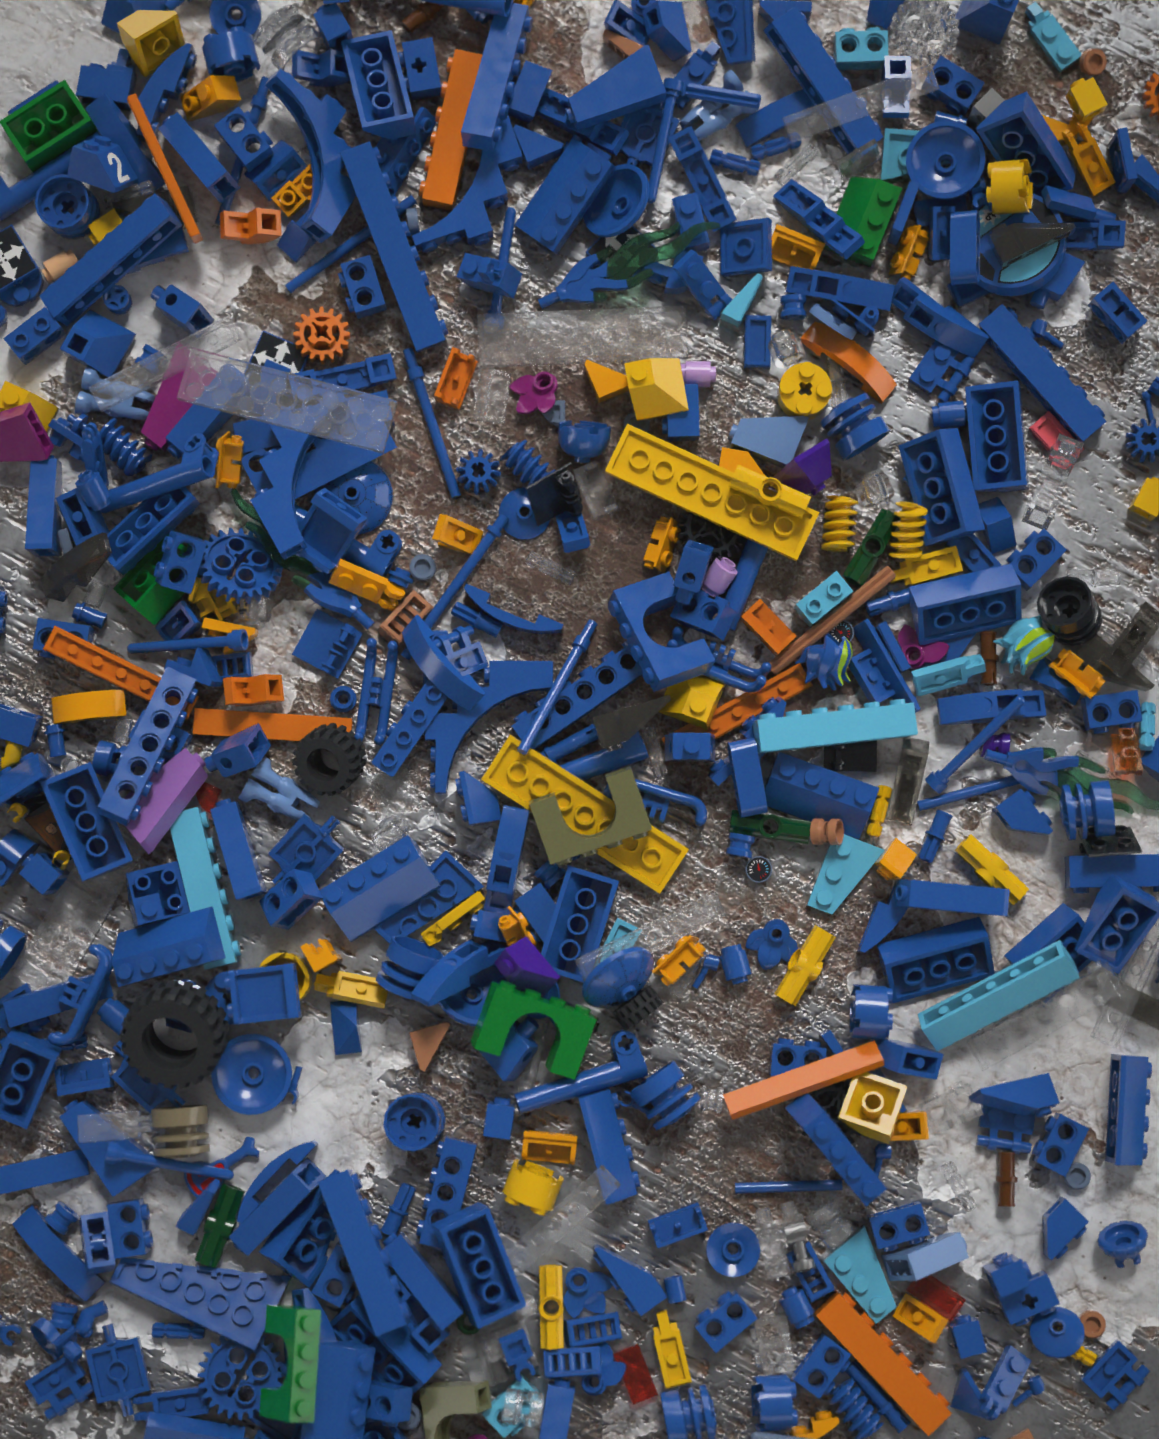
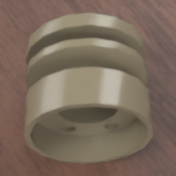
M185 1105L182 1108L173 1106L151 1109L152 1127L164 1129L165 1134L153 1137V1142H165V1147L153 1149L154 1156H163L169 1159L189 1158L210 1151V1144L197 1143L199 1139L209 1138V1133L197 1132V1126L208 1123L207 1105Z

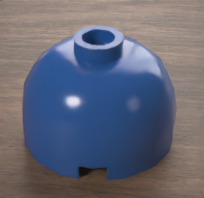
M572 420L559 422V444L566 454L575 457L574 461L589 463L590 458L600 456L609 445L611 426L607 427V424L580 421V423L572 426Z

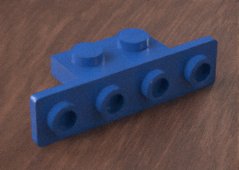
M420 107L414 117L415 135L392 140L381 137L376 145L382 158V162L378 163L381 172L387 171L392 184L391 187H388L391 197L396 195L436 124L435 117L424 107Z
M865 619L853 627L854 634L864 651L852 657L848 667L869 703H881L890 697L893 700L905 699L906 703H914L915 713L920 711L921 708L915 695L910 691L902 673L899 672L891 658L890 652L885 648L876 628L871 624L870 620Z
M429 679L413 702L409 700L401 711V714H403L398 724L394 722L386 733V736H388L387 740L372 760L374 766L391 777H394L448 698Z

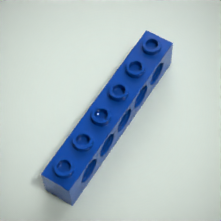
M628 641L622 644L624 648L615 654L614 651H611L600 659L602 664L593 669L592 666H589L578 674L580 679L573 684L570 680L565 683L547 716L549 720L548 726L539 731L531 748L534 750L538 749L643 676L642 668L638 661H635L636 664L632 669H624L620 664L623 657H632ZM603 671H609L613 674L614 680L610 684H602L598 678L599 674ZM581 686H588L592 690V695L584 700L578 697L577 690ZM546 696L535 704L537 707L529 714L527 711H524L513 719L515 723L512 725V728L521 741ZM559 701H566L570 704L571 708L567 714L562 715L556 712L555 706Z
M168 666L166 667L98 805V814L125 826H128L130 820L135 821L142 807L138 804L142 796H148L153 786V782H150V779L154 772L157 774L160 772L165 760L161 757L165 749H171L176 738L173 732L176 726L181 727L187 716V712L184 710L188 703L193 704L199 690L196 689V679ZM174 696L180 702L177 705H169L165 700L168 697ZM163 719L169 725L166 728L160 729L154 725V722ZM150 742L154 743L157 749L153 752H147L142 746ZM135 766H142L146 772L137 776L131 772V769ZM124 789H129L134 793V796L130 799H123L119 793Z

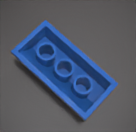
M392 30L342 40L341 45L362 130L390 140L415 135L414 116Z
M1027 91L1003 101L977 126V132L996 161L1028 159L1032 173L1027 175L1029 176V181L1033 182V194L1043 198L1041 192L1045 185L1065 191L1073 189L1076 168Z
M572 138L515 223V226L555 254H558L616 167L583 143Z
M1009 381L966 386L974 490L982 492L1029 490L1019 382Z
M958 428L938 429L898 445L913 502L928 509V514L921 516L926 519L927 523L924 526H920L925 530V535L923 536L925 546L966 537L985 530Z
M186 487L142 501L95 546L112 566L124 576L148 552L154 550L157 544L170 534L171 530L174 531L178 524L190 516L201 503Z
M1012 563L909 587L910 608L919 646L1013 625L1015 621L1022 619L1021 583Z
M778 752L764 788L767 807L806 821H812L814 818H822L825 821H830L832 818L841 819L844 826V834L858 840L870 816L879 788L781 752Z
M91 762L40 782L82 882L132 863L133 859L117 822L98 814V805L104 792Z
M407 835L320 890V893L330 915L349 941L353 942L441 887V884L418 844Z
M568 865L541 951L542 956L558 975L584 983L591 973L617 892L618 880Z
M213 906L118 933L112 958L118 987L136 984L226 959Z
M980 916L877 944L887 987L893 989V1004L985 979L995 974L989 936Z
M1111 1054L1105 1161L1114 1165H1142L1143 1159L1147 1158L1148 1148L1147 1143H1144V1132H1148L1149 1117L1145 1116L1146 1105L1150 1104V1089H1147V1078H1151L1152 1064L1148 1062V1057Z
M610 1088L580 1096L579 1102L606 1205L637 1195L636 1188L641 1187L637 1171L631 1172L629 1161H633L634 1158L630 1145H624L622 1135H626L627 1132L624 1120H618L615 1109L620 1108L617 1093L611 1094Z
M360 1293L330 1321L335 1337L339 1341L355 1340L375 1347L372 1377L375 1380L413 1387V1394L442 1366L432 1352L429 1354L411 1335V1331L406 1325L376 1337Z
M355 1340L319 1343L314 1422L302 1423L300 1439H363L375 1347Z

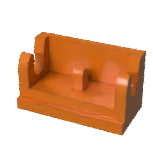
M452 347L434 393L436 402L460 410L478 363L475 360V356L472 354L465 355L459 349Z
M761 599L755 602L740 617V621L775 656L780 654L797 637Z

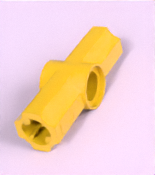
M739 464L729 483V487L758 499L762 504L774 506L801 519L811 499V496L781 484L776 478H768ZM772 486L776 489L777 495L767 497L763 493V488Z
M969 834L954 850L974 869V873L986 885L993 888L1010 889L1009 903L1012 906L1029 890L1009 870V866L998 855L987 850L972 834Z
M814 925L801 949H797L792 954L787 966L788 971L774 994L796 1006L809 982H813L819 976L823 967L822 960L836 937Z
M539 1265L540 1348H564L562 1265ZM548 1300L556 1301L559 1304L558 1311L548 1313L544 1309L545 1302Z

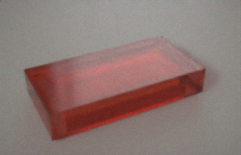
M932 1275L917 1281H911L906 1288L909 1293L950 1322L966 1301V1299Z
M638 1343L613 1352L616 1362L626 1364L623 1380L633 1405L658 1395Z

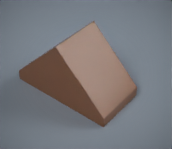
M446 1021L409 1032L419 1068L425 1072L452 1023Z

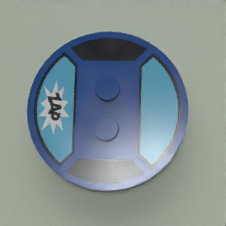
M1033 194L1032 208L1027 213L997 215L989 211L988 206H979L980 281L977 285L984 290L1002 296L1025 295L1046 285L1059 271L1066 254L1064 224L1059 213L1056 210L1047 208L1044 198Z

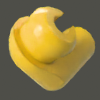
M5 740V754L1 757L0 771L19 763L23 745Z

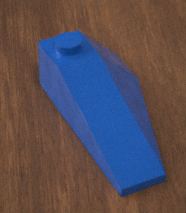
M335 1169L328 1177L340 1172ZM319 1186L273 1230L259 1251L261 1255L276 1267L308 1288L311 1287L324 1268L328 1256L325 1254L329 1243L334 1241L337 1234L334 1232L335 1227Z

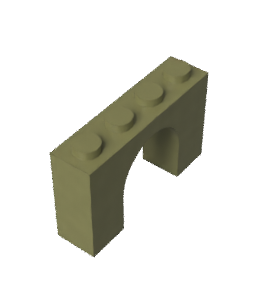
M630 766L605 774L614 800L615 813L611 823L599 833L585 835L572 830L563 818L554 792L529 801L550 864L556 863L557 866H562L572 862L571 857L582 854V857H588L598 852L597 848L606 845L608 849L623 844V839L632 837L633 840L648 835L647 831L652 830Z
M488 1380L434 1382L420 1388L419 1401L422 1406L425 1439H450V1424L456 1414H474L492 1408Z

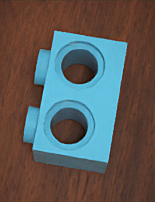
M878 27L867 28L865 31L844 28L839 32H835L833 40L834 60L838 70L882 69L884 56H889L888 30H881ZM871 43L877 44L880 50L873 52L869 50L867 45ZM849 44L854 48V51L845 52L841 46Z
M836 571L796 603L794 609L811 628L848 598L853 590Z
M523 1373L520 1374L521 1381L515 1379L491 1402L492 1408L482 1412V1415L503 1438L508 1434L513 1437L524 1426L522 1421L528 1415L533 1418L544 1407L541 1404L544 1401V1396ZM521 1392H529L533 1400L529 1404H521L517 1396ZM507 1410L512 1414L513 1419L509 1423H502L498 1419V1413Z

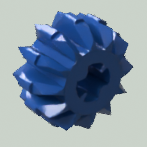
M1141 419L1140 427L1132 424L1131 430L1134 433L1129 432L1125 436V438L1131 440V442L1125 445L1126 449L1135 448L1130 456L1134 458L1138 453L1141 454L1140 463H1144L1146 456L1149 457L1151 463L1156 461L1155 454L1159 457V427H1154L1156 419H1152L1149 426H1147L1145 419ZM1141 437H1153V441L1151 443L1154 445L1152 446L1151 444H1147L1145 446L1142 443L1144 438Z
M479 449L478 457H474L473 452L469 451V461L466 458H460V462L465 467L460 466L456 468L457 473L463 474L458 478V482H467L464 486L466 491H469L474 486V494L476 495L479 494L480 487H483L485 493H489L488 483L494 487L498 485L497 481L492 477H501V472L494 470L500 466L499 461L491 462L493 459L492 453L487 454L483 458L482 449ZM477 467L479 470V467H483L484 475L480 477L479 474L478 477H475L473 469Z

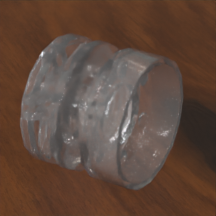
M290 4L270 15L260 25L253 38L257 47L262 48L264 55H272L271 62L278 70L281 68L292 74V56L298 50L317 54L324 42L322 36L312 25H305V17L299 14L298 9L294 5Z

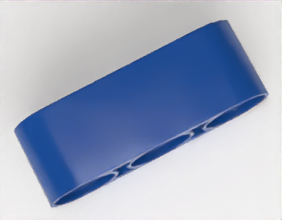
M978 210L951 212L950 280L952 285L977 284L980 281V216Z
M755 738L728 742V756L740 817L767 813V801Z

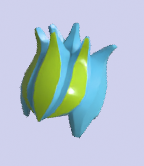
M1039 615L1015 621L1006 635H1003L1002 639L993 640V643L1006 649L1001 663H1009V672L1013 673L1015 666L1020 663L1021 674L1024 675L1029 665L1042 660L1050 653L1054 644L1055 634L1042 627V618Z

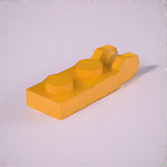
M1080 120L1075 125L1083 139L1082 142L1077 144L1072 132L1068 128L1061 133L1065 143L1070 148L1071 157L1089 194L1095 196L1114 184L1115 180L1095 138L1091 136L1086 124Z
M343 559L338 561L329 579L330 584L374 603L378 602L381 608L394 611L399 606L398 600L404 598L406 594L403 587L388 581L387 578Z

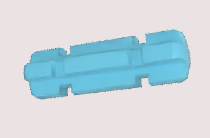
M1143 702L1140 707L1142 721L1139 724V737L1141 738L1139 739L1140 750L1152 751L1155 746L1153 735H1155L1154 714L1156 713V706L1153 702Z

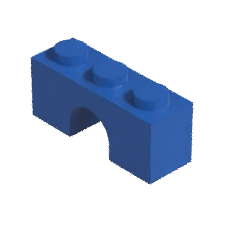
M394 1272L392 1276L396 1275L402 1288V1291H399L402 1302H407L412 1315L408 1318L410 1323L407 1324V1327L410 1329L411 1335L430 1354L450 1334V1329L446 1327L442 1331L402 1279Z

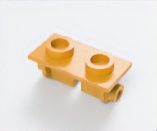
M921 225L907 227L902 232L900 246L897 253L891 259V269L888 275L901 274L900 278L905 277L909 281L915 276L920 260L913 257V254L922 256L929 240L927 237L928 232L920 229Z
M227 431L222 437L218 438L216 443L219 456L213 477L216 479L215 488H219L223 483H227L228 488H237L241 481L242 465L232 462L233 460H242L244 441H242V436L232 435L230 438L231 431Z
M661 516L660 520H656L651 539L659 542L658 545L648 544L643 558L645 567L650 569L655 567L661 573H665L666 568L670 566L673 558L672 551L675 543L679 540L678 534L681 533V529L677 527L679 522L674 518L670 517L669 519Z
M1063 648L1057 655L1058 658L1049 665L1054 669L1057 676L1068 680L1080 694L1088 696L1090 699L1100 691V688L1106 682L1102 678L1103 675L1089 664L1083 671L1080 670L1079 667L1084 660L1070 649L1067 651Z
M508 906L510 915L500 917L498 923L504 939L508 941L506 942L507 946H511L526 936L534 946L537 945L532 934L526 931L528 923L521 912L517 914Z
M692 935L684 936L675 944L676 948L669 955L665 954L656 962L657 967L652 972L661 975L660 979L666 986L674 984L687 972L681 966V963L684 961L691 968L704 956L703 952L706 949L700 942L695 944L699 940L698 937Z

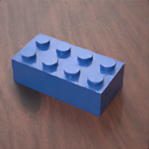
M478 1202L431 1224L469 1323L480 1329L527 1306L488 1206Z

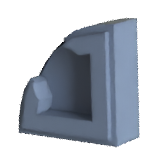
M556 400L554 407L545 414L542 413L544 418L554 426L558 427L559 422L565 421V400Z
M68 528L58 530L57 534L63 554L65 556L74 554V546Z

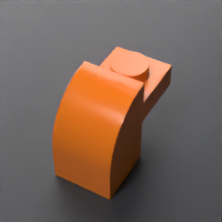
M255 208L249 213L222 211L220 213L221 239L241 241V244H262L274 241L282 236L281 210Z
M263 674L253 677L223 678L226 705L243 707L284 701L282 675Z

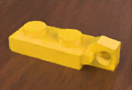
M957 546L926 553L917 558L905 559L904 562L899 563L901 569L894 570L896 577L890 583L904 581L905 586L911 584L913 586L963 572Z
M481 891L475 892L423 931L421 936L429 947L441 941L442 932L445 928L451 931L463 922L460 917L468 911L472 916L484 907L482 901L485 899Z
M338 970V973H331V976L317 974L314 983V990L326 993V996L332 999L385 1009L389 991L380 986L374 977Z
M667 1310L657 1311L656 1315L659 1326L653 1327V1337L665 1388L668 1389L692 1383L677 1323H669Z

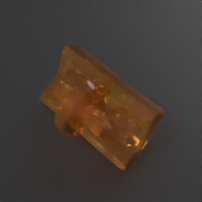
M1119 728L1118 734H1111L1110 736L1115 776L1128 775L1130 773L1142 775L1143 767L1138 734H1135L1134 728Z

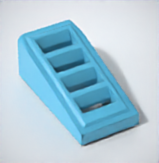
M757 273L724 308L721 313L722 320L740 327L762 284L763 277L761 274Z

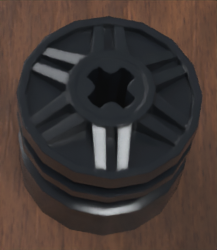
M1070 576L1056 578L1046 584L1039 594L1037 600L1038 613L1048 630L1055 634L1054 640L1062 645L1076 646L1084 644L1094 638L1100 630L1103 621L1102 611L1087 584L1079 578Z

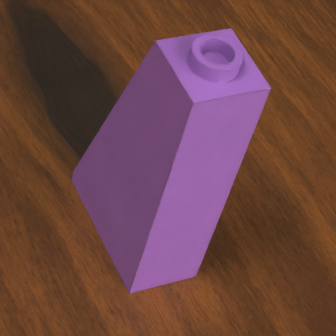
M186 748L163 765L158 774L153 773L150 782H153V786L148 796H142L138 804L142 807L135 821L130 820L128 826H125L148 854L155 849L208 777L203 769L206 765L203 759L197 753L192 755ZM131 791L123 799L132 798L134 793Z

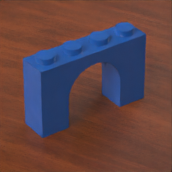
M670 572L613 590L608 601L609 612L613 617H616L620 633L624 639H627L631 647L632 657L636 662H639L643 678L647 684H650L653 692L709 673L716 661L704 638L683 646L670 648L655 643L647 635L643 626V619L652 613L675 606L677 602L675 598L678 587L673 585L674 580Z
M808 1093L798 1096L785 1107L865 1206H868L887 1190L828 1114Z

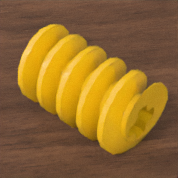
M826 496L831 501L825 503V508L830 511L824 513V518L830 522L823 524V529L829 532L822 535V539L827 541V543L822 544L821 549L831 552H848L847 547L855 546V543L849 541L848 537L856 535V532L849 530V527L857 524V522L849 519L850 516L857 515V511L850 509V506L857 505L858 501L845 496Z
M895 502L896 505L902 507V510L894 512V515L900 517L901 520L892 523L893 526L899 528V531L891 532V536L898 538V541L890 543V546L896 548L897 551L891 552L888 555L900 559L920 557L923 552L917 547L923 546L924 541L919 537L925 535V530L920 526H924L927 523L926 519L921 516L928 514V509L916 503Z

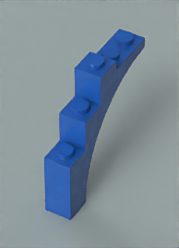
M280 68L268 79L265 86L282 101L292 114L307 145L312 167V195L308 212L300 228L322 243L333 235L356 196L350 178L340 173L344 166L340 152L351 147L347 145L344 139L333 133L347 110L328 94L318 99L311 90L303 87L290 73Z
M509 115L506 120L502 119V137L500 142H496L494 151L482 150L476 176L462 201L435 225L412 235L417 252L421 250L423 253L433 251L437 248V245L446 242L447 244L457 243L464 236H466L469 245L475 244V246L484 245L490 241V238L494 237L485 208L495 209L503 206L505 201H508V193L500 171H513L519 168L520 164H523L522 153Z
M342 391L338 394L331 393L323 398V402L314 407L310 405L303 408L296 417L289 408L275 412L271 419L267 420L282 448L267 451L263 458L259 460L273 488H264L258 491L250 501L284 560L307 548L299 529L295 511V488L298 473L305 454L317 435L334 418L350 408Z
M489 661V667H484V683H489V687H481L486 694L477 705L468 711L452 700V709H457V713L436 714L423 733L426 742H436V746H431L430 752L431 762H435V772L430 773V788H435L436 794H447L449 773L455 754L463 739L477 721L494 707L513 697L530 692L550 690L553 685V661Z

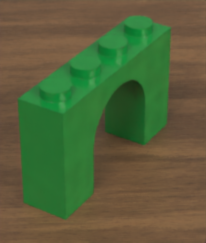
M501 981L500 984L492 982L470 1041L474 1049L500 1056L512 1024L525 1014L542 1013L553 1019L556 1029L554 1042L545 1066L551 1073L575 1080L597 1020L590 1013L591 1009L576 1004L575 1008L565 1005L566 1001L551 996L550 1000L540 997L541 993L526 988L525 992L515 989L516 985L507 981Z
M267 1305L265 1332L277 1334L283 1338L288 1352V1370L285 1381L280 1388H261L259 1416L289 1423L314 1422L321 1321L320 1309L294 1305Z

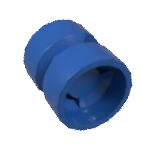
M100 740L92 761L95 773L103 776L114 775L127 746L122 745L120 748H117L115 743ZM135 767L131 769L132 773H134Z

